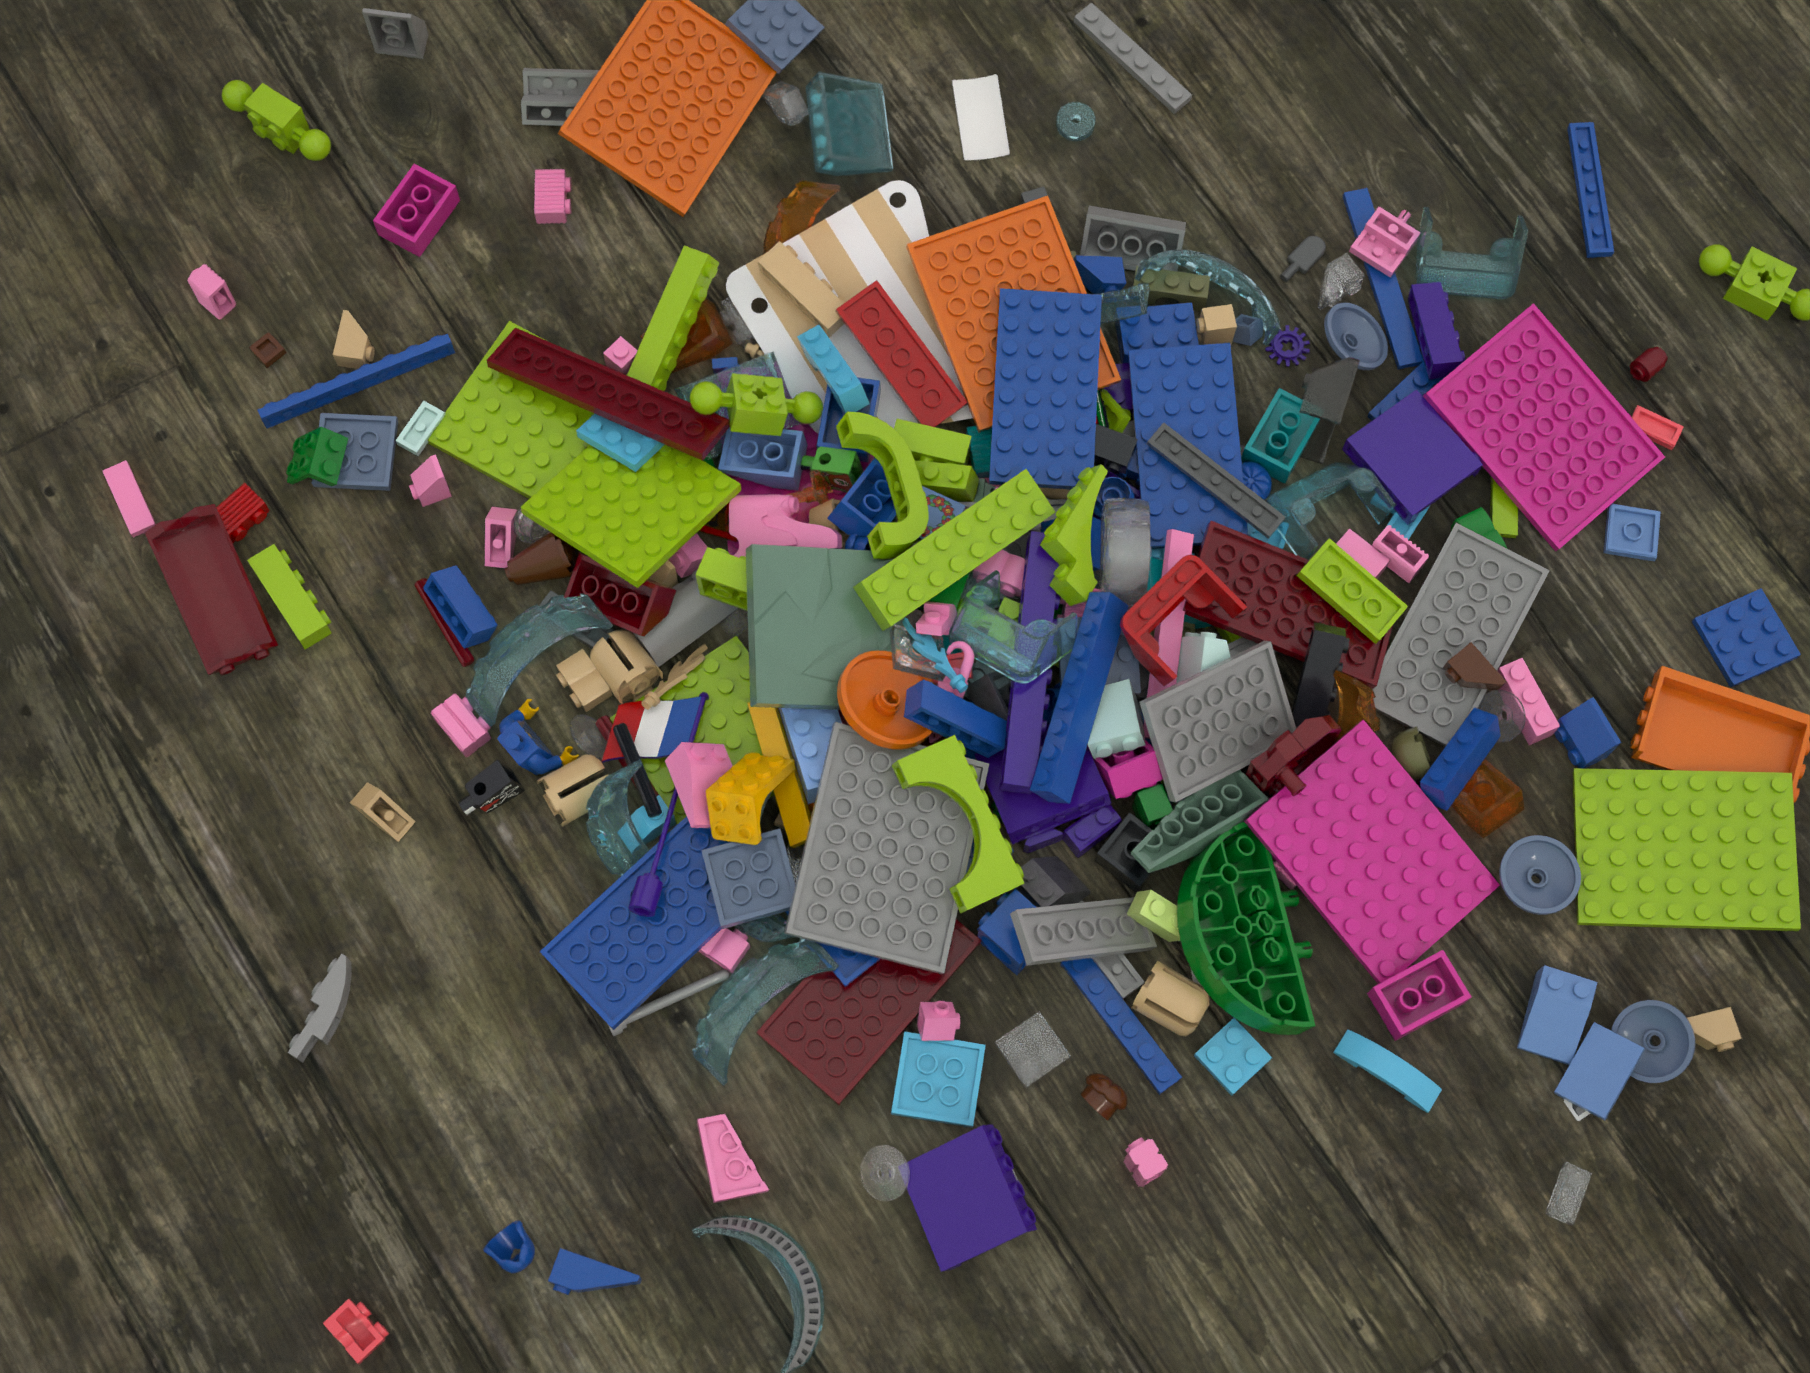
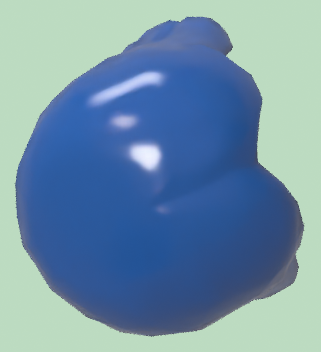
M520 1220L513 1221L510 1225L506 1226L483 1249L502 1269L510 1273H518L532 1263L535 1257L534 1244ZM514 1249H521L520 1252L510 1260Z

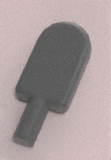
M1318 236L1305 238L1287 257L1290 266L1280 275L1281 280L1288 282L1298 270L1306 274L1326 251L1323 239Z

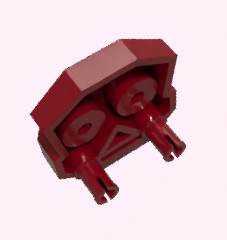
M1330 715L1305 719L1293 733L1287 730L1276 738L1265 752L1250 761L1246 776L1266 796H1273L1284 786L1291 792L1293 797L1298 795L1307 786L1298 777V774L1337 741L1341 732L1340 726Z

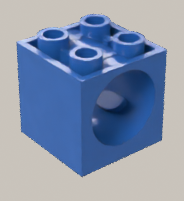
M1015 889L1011 894L1006 892L996 903L998 906L992 914L988 911L978 922L980 926L977 928V937L981 939V944L1015 975H1018L1025 968L1026 961L1010 913L1017 909L1036 908V906Z

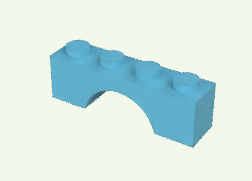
M820 325L797 336L805 357L815 371H820L845 414L847 411L856 412L869 405L861 382Z

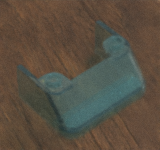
M1429 207L1423 208L1419 229L1421 234L1417 240V284L1441 282L1443 291L1451 295L1507 299L1515 293L1528 235V228L1523 216H1517L1513 238H1500L1496 240L1491 246L1490 255L1441 251L1442 239L1438 233L1432 231L1433 220Z
M1335 462L1269 496L1266 502L1286 517L1277 530L1295 555L1309 560L1318 547V543L1305 526L1315 517L1316 511L1313 504L1349 485L1377 524L1380 525L1385 521L1396 504L1371 470L1342 462Z
M995 570L967 591L949 630L950 644L956 641L966 642L973 649L974 659L1017 683H1029L1072 651L1077 636V614L1071 613L1057 625L1045 619H1037L1027 626H1023L995 610L1000 605V572Z

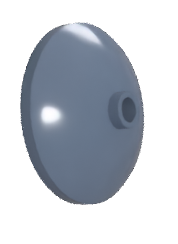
M1339 303L1327 312L1324 321L1326 338L1332 350L1342 361L1361 370L1376 369L1385 361L1388 353L1387 340L1381 326L1371 314L1351 303Z
M1534 835L1516 841L1505 852L1500 863L1499 877L1505 894L1511 902L1526 912L1537 915L1559 912L1574 900L1579 891L1581 872L1577 859L1569 848L1551 837ZM1537 876L1539 883H1534L1531 877Z
M1658 1000L1636 1002L1625 1008L1618 1015L1612 1026L1611 1031L1645 1049L1631 1074V1077L1648 1083L1669 1081L1683 1073L1692 1061L1695 1052L1693 1028L1687 1017L1669 1003ZM1654 1035L1658 1036L1661 1040L1658 1046L1653 1045L1651 1042Z

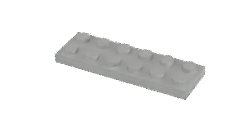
M1134 897L1017 909L1010 913L1027 966L1150 951L1157 947L1152 931L1137 923L1127 914Z

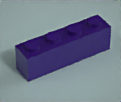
M1441 282L1411 285L1407 301L1429 379L1445 378L1465 361L1464 351H1460L1459 333L1453 327L1454 315L1448 309V294L1446 291H1443Z

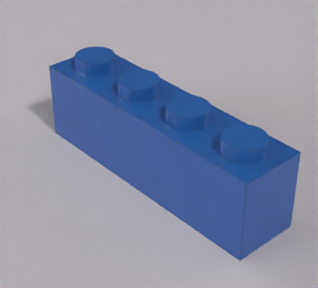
M924 679L907 689L905 718L943 737L949 738L955 735L957 740L963 743L964 747L986 758L1005 749L1006 720Z
M1473 708L1420 781L1421 790L1434 806L1446 811L1449 809L1501 736L1498 716Z

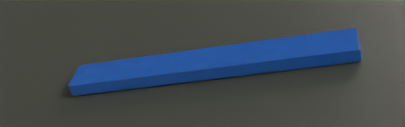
M1368 188L1344 192L1342 196L1356 239L1375 213ZM1363 261L1398 370L1420 365L1423 362V358L1395 272L1390 278Z

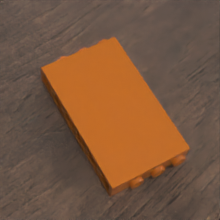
M1661 666L1654 674L1651 687H1647L1643 697L1646 706L1644 710L1640 711L1636 724L1640 725L1638 734L1635 733L1630 743V748L1633 749L1631 758L1665 770L1792 773L1794 803L1796 802L1800 789L1797 788L1798 780L1803 777L1806 765L1803 764L1804 757L1810 751V715L1665 666Z

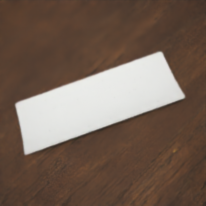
M997 74L976 79L953 80L952 84L964 160H981L1009 155L1010 151Z

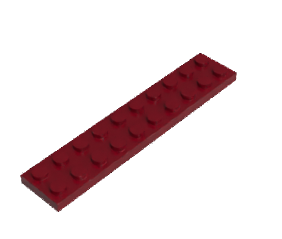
M516 327L487 359V365L491 369L702 461L730 427V419L716 413L710 415L700 414L693 409L688 401Z

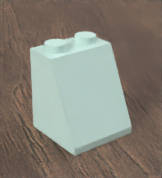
M1186 632L1185 637L1181 639L1176 684L1230 658L1227 640L1217 639V634L1210 632H1201V634Z
M1129 679L1108 684L1104 687L1088 741V747L1094 759L1108 757L1111 754L1122 751L1135 750L1146 745L1141 707Z

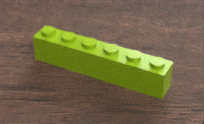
M687 246L683 247L627 376L665 391L668 378L676 367L679 353L685 346L687 335L697 319L698 310L707 296L709 285L717 274L719 262L709 254Z

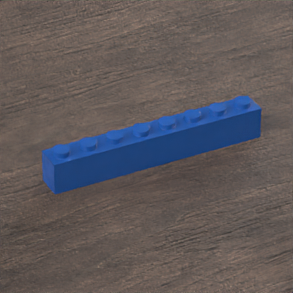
M1111 592L1089 593L1030 791L1048 802L1067 804L1071 802L1122 630L1120 621L1129 606Z

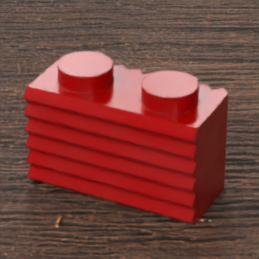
M243 483L216 507L232 543L242 540L247 535V530L253 527L254 524L264 521L267 513L270 511L266 503L246 483Z

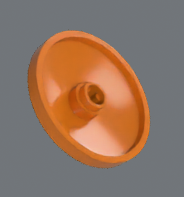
M877 650L860 654L846 666L838 681L837 699L844 718L860 736L884 748L908 749L924 742L933 732L904 717L907 689L923 679L933 683L929 675L919 665L903 655Z

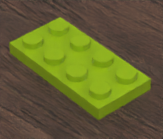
M1330 538L1296 575L1375 644L1381 640L1408 607Z

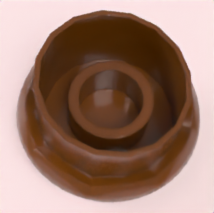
M1094 1073L1086 1077L1085 1080L1088 1085L1081 1092V1096L1102 1117L1109 1121L1118 1109H1126L1128 1104L1127 1096L1118 1084L1113 1083V1080L1104 1074Z

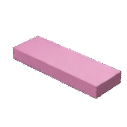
M125 460L103 470V474L132 537L143 534L155 526L156 523L129 463Z

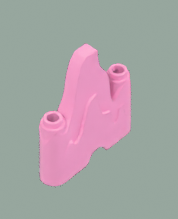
M736 495L729 502V533L739 541V549L733 555L738 558L740 556L746 557V548L751 544L842 549V536L834 529L822 525L803 523L793 519L791 516L799 511V500L792 495Z

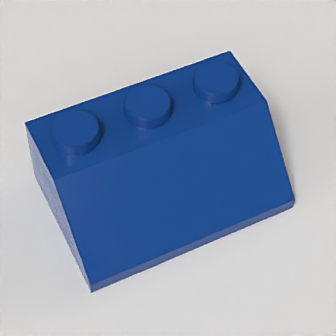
M876 458L872 460L827 518L847 535L868 536L878 522H892L897 515L884 470Z

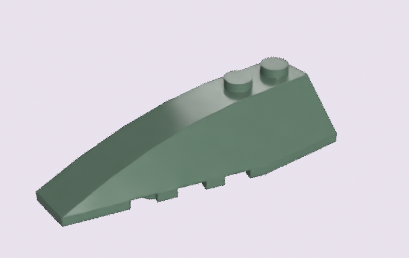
M1238 770L1180 800L1174 810L1160 821L1156 829L1152 830L1132 850L1131 855L1148 873L1185 861L1200 854L1221 834L1232 829L1235 825L1244 822L1246 818L1269 800V798L1241 770ZM1234 833V834L1229 835V836L1226 837L1223 841H1225L1226 839L1230 838L1231 836H1233V835H1235V834H1237V833Z

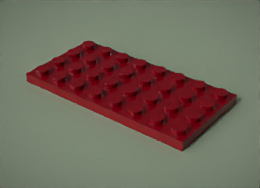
M1210 521L1207 524L1198 557L1247 608L1232 619L1215 600L1202 609L1195 608L1186 601L1183 608L1186 615L1258 644L1263 641H1271L1273 650L1303 662L1314 622L1345 628L1346 638H1350L1347 653H1342L1340 662L1343 663L1341 677L1370 689H1374L1377 686L1392 626L1381 640L1375 644L1296 576L1309 562L1308 559L1214 521Z
M956 919L943 974L880 959L846 987H844L824 960L821 959L756 1033L837 1105H840L918 1016L920 1002H930L979 946L981 939Z

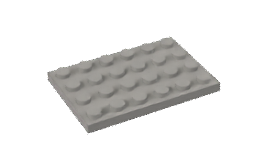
M1263 641L1139 702L1169 800L1172 802H1178L1248 766L1250 761L1265 752L1276 738L1287 730L1291 733L1296 730L1271 641Z

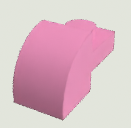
M928 601L924 603V614L916 623V633L936 636L951 635L958 625L955 605Z

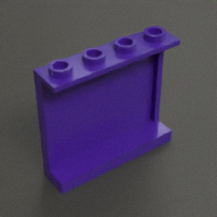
M1417 389L1346 439L1342 448L1345 454L1407 525L1413 522L1421 511L1471 475L1475 477L1483 465L1480 457L1464 444L1461 438L1456 435Z
M1050 723L1046 726L1045 735H1041L1040 745H1044ZM1088 746L1070 804L1048 802L1034 792L1030 795L999 790L1003 750L989 758L978 753L974 754L976 760L989 763L986 783L1012 845L1111 804L1109 793Z
M993 1124L982 1125L898 1166L941 1272L959 1267L961 1263L1027 1232L1037 1230L1035 1214L1026 1204L1023 1197L1025 1195L1024 1188L1015 1178L1012 1171V1160L1005 1154L1001 1145V1134L994 1128Z

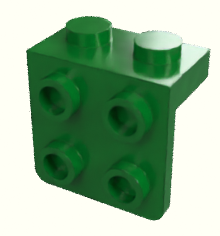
M322 426L298 437L292 447L294 452L293 459L286 470L288 475L287 483L293 485L310 477L331 487L337 485L348 438Z

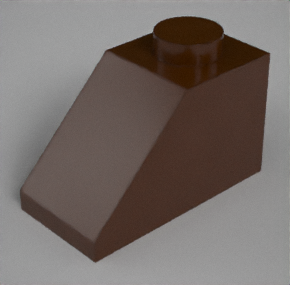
M1472 642L1443 666L1446 670L1445 675L1454 684L1457 682L1460 687L1499 690L1507 682Z

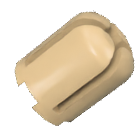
M626 629L615 630L608 633V637L611 639L612 647L616 653L602 637L592 648L590 660L621 704H623L622 701L633 700L635 702L653 690L652 686L660 676L663 679V672L632 632Z
M591 754L583 755L537 780V784L541 782L544 784L546 793L543 797L553 815L560 814L564 820L561 823L562 827L608 802L613 796V782L609 774L560 799L559 796L604 771L603 763Z
M1157 961L1151 970L1152 974L1149 975L1136 996L1132 1009L1175 1034L1186 1037L1194 1032L1210 1004V996L1201 985Z

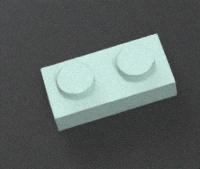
M423 401L395 440L397 445L419 456L428 444L429 437L446 415L445 412Z

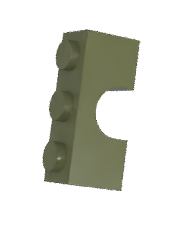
M1136 266L1130 302L1155 305L1157 299L1168 297L1178 300L1180 304L1192 303L1194 311H1202L1208 299L1210 276Z

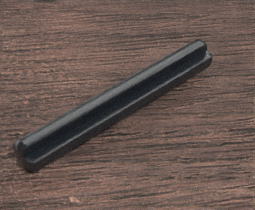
M625 723L615 725L613 727L614 734L648 817L654 818L662 813L661 807L628 727Z

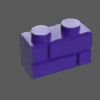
M1107 805L1084 815L1065 829L1063 841L1074 855L1080 858L1112 834L1121 824L1122 819L1111 805Z

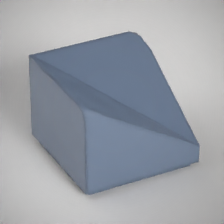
M1243 314L1235 319L1237 328L1232 342L1251 346L1263 336V319Z

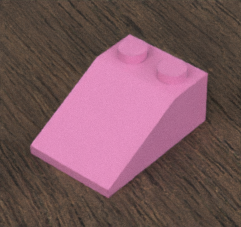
M681 742L667 757L665 763L691 828H711L706 790L719 777L731 769L733 765L724 744Z

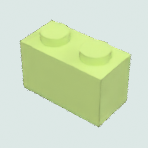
M1152 890L1137 892L1127 915L1168 942L1180 941L1177 905Z

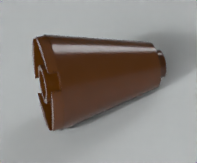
M549 532L507 561L508 567L505 568V573L510 582L514 581L516 585L568 578L573 573L574 564H576L578 557L573 546Z

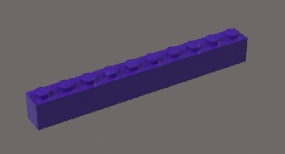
M1036 531L1030 532L1026 543L1007 713L1005 749H1003L999 790L1030 795L1032 793L1030 788L1043 745H1040L1041 735H1045L1047 720L1043 719V711L1048 709L1049 694H1045L1046 685H1050L1052 678V669H1048L1049 659H1053L1055 644H1051V636L1055 635L1057 630V619H1053L1054 610H1058L1060 596L1049 586L1054 578V571L1059 567V564L1040 546L1045 537L1044 533Z

